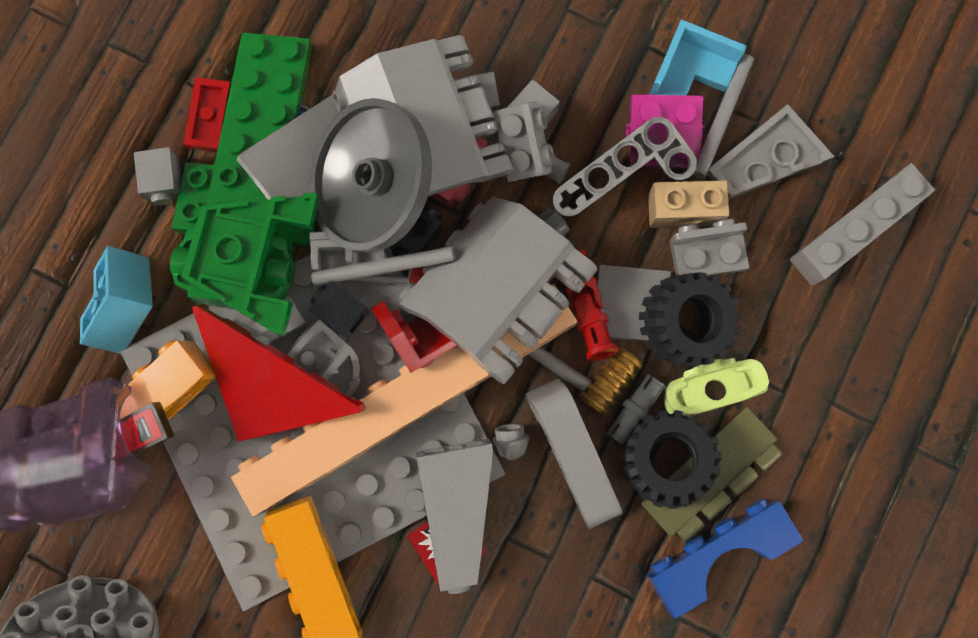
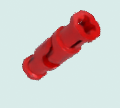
M578 250L580 253H582L584 256L588 258L586 250ZM591 277L587 283H584L585 286L579 293L567 286L565 290L572 311L576 315L578 331L584 335L588 348L586 353L587 360L600 361L614 356L619 352L617 344L612 342L607 327L610 323L608 316L601 311L603 309L601 294L596 279Z

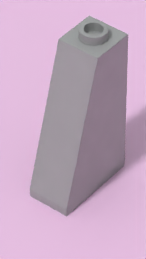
M489 438L416 452L440 592L448 590L450 594H459L468 591L470 586L478 584L493 457L492 443Z

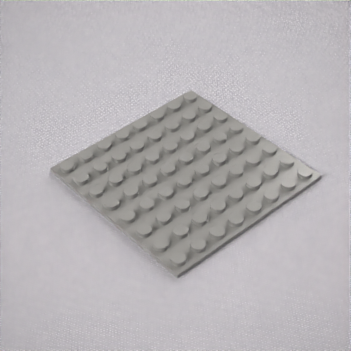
M388 247L387 258L394 257L390 248ZM311 254L294 262L293 281L287 298L290 296L294 298L305 317L307 325L273 343V347L284 354L313 321L318 318L308 311L312 306L310 303L312 296L322 286H314L311 275L314 270L311 269ZM402 271L388 273V276L404 277ZM365 281L334 283L371 311L350 340L328 326L355 351L359 359L360 381L356 391L350 398L354 397L355 400H361L369 395L367 389L376 382L386 378L389 383L401 376L399 369L405 366V363L371 308L384 301L390 312L396 309L400 312L399 303L401 300L399 297L408 286L407 284ZM209 306L210 311L223 319L228 318L234 321L243 316L242 313L235 309ZM194 313L129 345L126 350L120 351L131 375L142 366L155 361L160 356L158 354L159 350L173 340L194 341L209 359ZM402 315V317H403V319L405 320L406 324H408L409 322H411V321L408 320L405 316ZM215 379L169 420L175 437L163 443L244 612L290 588L287 579L281 580L275 566V558H278L274 544L268 545L263 536L261 524L265 523L264 517L267 512L253 517L231 477L240 472L238 465L256 455L262 459L273 452L270 447L277 441L287 436L294 440L304 434L305 431L303 430L304 426L238 442L217 379ZM463 393L275 507L311 494L336 562H339L427 516L416 452L487 439ZM494 451L490 482L506 475Z

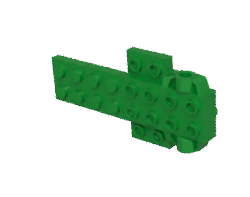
M242 32L215 165L185 163L172 223V229L176 233L185 234V238L179 247H176L172 252L170 270L175 285L188 293L187 297L197 305L204 303L207 306L234 310L232 307L186 281L181 276L201 206L249 200L250 202L268 200L237 161V157L299 116L312 51V43L308 38ZM316 218L313 229L278 222L274 224L256 295L281 300L287 298L294 275V246L310 247V232H317L318 229Z

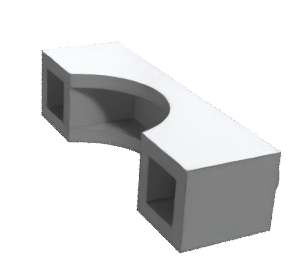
M910 163L789 260L808 283L813 286L829 277L932 194L935 189L917 168Z

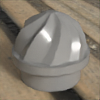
M507 424L495 428L496 437L493 438V445L496 446L500 456L509 460H516L525 453L529 435L524 432V425Z

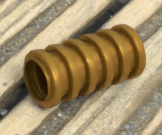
M618 347L619 352L614 357L611 356L607 359L609 364L601 367L602 373L594 376L596 380L594 384L589 383L587 385L589 389L587 393L582 392L580 395L584 403L601 415L608 414V406H614L616 403L614 398L622 395L620 390L623 387L627 388L629 386L627 382L629 378L634 379L636 376L635 370H641L643 367L641 361L635 355L622 347Z

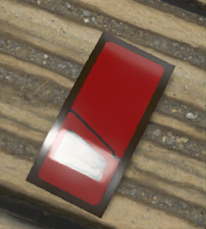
M152 402L100 432L115 467L175 437L161 402Z

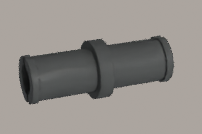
M649 374L645 376L646 378L632 398L624 401L622 404L624 409L610 429L606 431L607 435L624 447L637 425L650 416L648 411L662 391L666 389L663 383L654 377L652 378Z

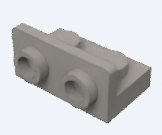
M527 102L493 111L494 119L498 126L499 142L504 143L507 150L502 155H509L514 171L507 174L508 182L552 173L551 166L555 163L552 146L546 144L544 129L547 128V119L543 108H539L538 102Z
M725 219L713 223L711 228L700 229L698 224L680 227L678 229L679 233H675L669 240L675 274L702 272L707 273V276H716L747 271L750 267L743 233L747 231L746 222L735 224L734 219Z

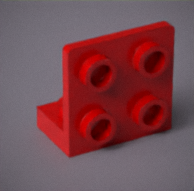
M384 301L371 308L410 373L418 368L430 365L436 357L449 349L459 347L429 322L420 317L406 324L398 309L390 312Z

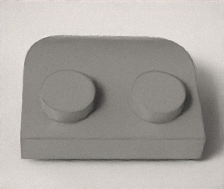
M318 318L313 321L285 353L294 359V363L308 372H315L339 387V391L349 397L354 394L359 385V359L355 351Z

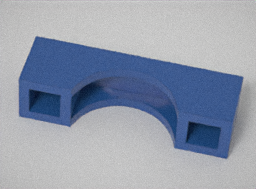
M761 498L745 508L747 514L737 520L734 517L723 520L714 527L716 533L706 539L698 536L683 545L685 550L683 553L673 559L670 555L664 556L651 565L653 571L646 574L666 610L674 619L708 600L706 592L707 575L714 561L723 553L736 548H749L760 556L773 560L804 541L780 501H766L765 498Z

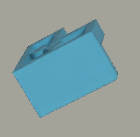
M681 19L649 95H687L693 80L725 92L737 64L746 50V45Z
M107 245L93 270L94 295L80 318V344L121 354L120 351L127 349L153 307L149 258Z

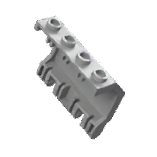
M463 35L442 40L431 39L377 53L339 76L336 89L333 91V99L338 112H341L357 101L377 98L403 106L418 119L427 135L432 156V177L428 196L472 182L489 181L514 171L509 155H502L507 151L504 143H496L479 149L476 139L494 134L498 130L496 121H491L494 119V115L483 87H480L482 83L479 76H470L454 81L451 73L465 70L473 64V59L468 54L469 49Z
M492 196L485 205L479 203L468 217L469 224L462 231L460 229L455 230L447 240L445 246L454 247L456 261L425 266L422 271L425 275L418 283L411 282L401 293L399 307L400 313L408 320L413 321L418 316L429 322L463 349L478 366L497 381L505 384L515 372L511 365L519 367L523 359L519 353L501 341L504 336L509 332L524 346L534 349L538 344L537 338H543L562 314L561 310L564 311L570 304L562 293L549 284L552 278L556 277L568 288L579 293L585 286L584 283H587L598 269L591 260L576 250L569 240L522 204Z

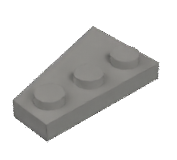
M787 104L712 165L707 176L712 181H727L728 199L831 161L835 156Z

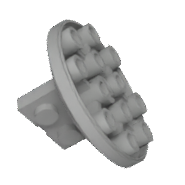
M85 575L76 576L70 581L52 586L36 594L28 601L19 604L0 631V638L160 637L157 612L145 593L123 579L89 578ZM96 583H106L107 585H106V586H100V585H95V584H96Z

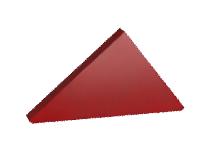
M202 303L192 307L238 442L360 413L366 409L362 401L353 400L339 391V387L315 372H308L294 363L293 358L272 345L267 346L252 337L251 332L230 319H223L210 311L209 306Z

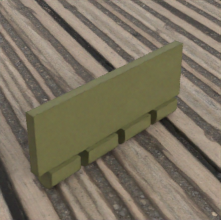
M748 407L715 435L719 442L716 446L717 451H721L722 460L718 466L721 467L719 476L714 481L715 484L704 496L686 507L679 506L677 509H668V506H654L653 502L648 499L640 503L670 537L676 533L687 543L705 527L703 522L696 516L699 511L711 521L732 502L723 491L725 487L737 497L758 478L757 473L749 466L752 462L759 470L765 472L782 456L780 450L773 444L778 439ZM692 457L667 480L679 481L686 478L693 468Z

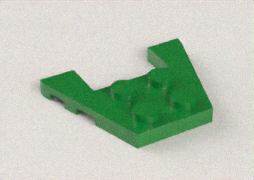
M310 192L303 193V196L286 198L285 196H277L265 201L250 202L249 200L201 206L181 277L278 336L285 337L293 304L290 301L256 295L274 224L278 222L313 229L320 196L317 193Z

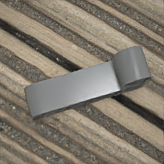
M654 117L561 185L554 193L553 205L560 214L574 216L653 158L668 177L676 180H684L690 177L696 169L697 159L668 119ZM653 124H661L667 130V138L660 145L651 143L647 137L648 129ZM623 146H632L637 150V162L630 167L622 166L617 159L618 151ZM675 153H682L688 159V167L681 174L673 173L669 167V160ZM596 167L604 168L609 174V181L602 188H595L588 181L589 172ZM581 178L584 187L593 196L586 199V195L583 193L576 199V204L578 205L576 208L573 209L570 205L563 207L560 203L564 199L562 192L564 190H567L570 194L580 188L575 181Z
M556 379L526 393L529 405L538 423L543 428L588 529L590 530L623 514L568 388L560 379Z

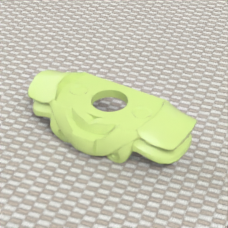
M735 358L726 360L714 359L715 363L697 365L693 369L685 371L683 377L671 381L663 391L664 405L669 414L679 410L683 411V416H690L691 414L696 415L746 401L768 390L769 379L764 366L754 359L736 362ZM710 381L721 382L726 389L725 397L721 400L710 399L705 393L706 384Z

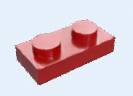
M195 77L183 143L187 149L217 152L231 82Z

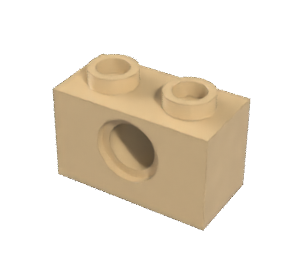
M727 181L654 183L648 193L650 228L683 227L694 224L713 226V223L727 219L729 217Z

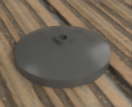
M370 98L360 100L343 109L331 121L321 136L311 165L310 192L317 193L320 196L316 220L320 228L338 246L360 252H376L386 249L401 240L419 218L430 190L432 156L427 135L421 123L409 110L383 99Z

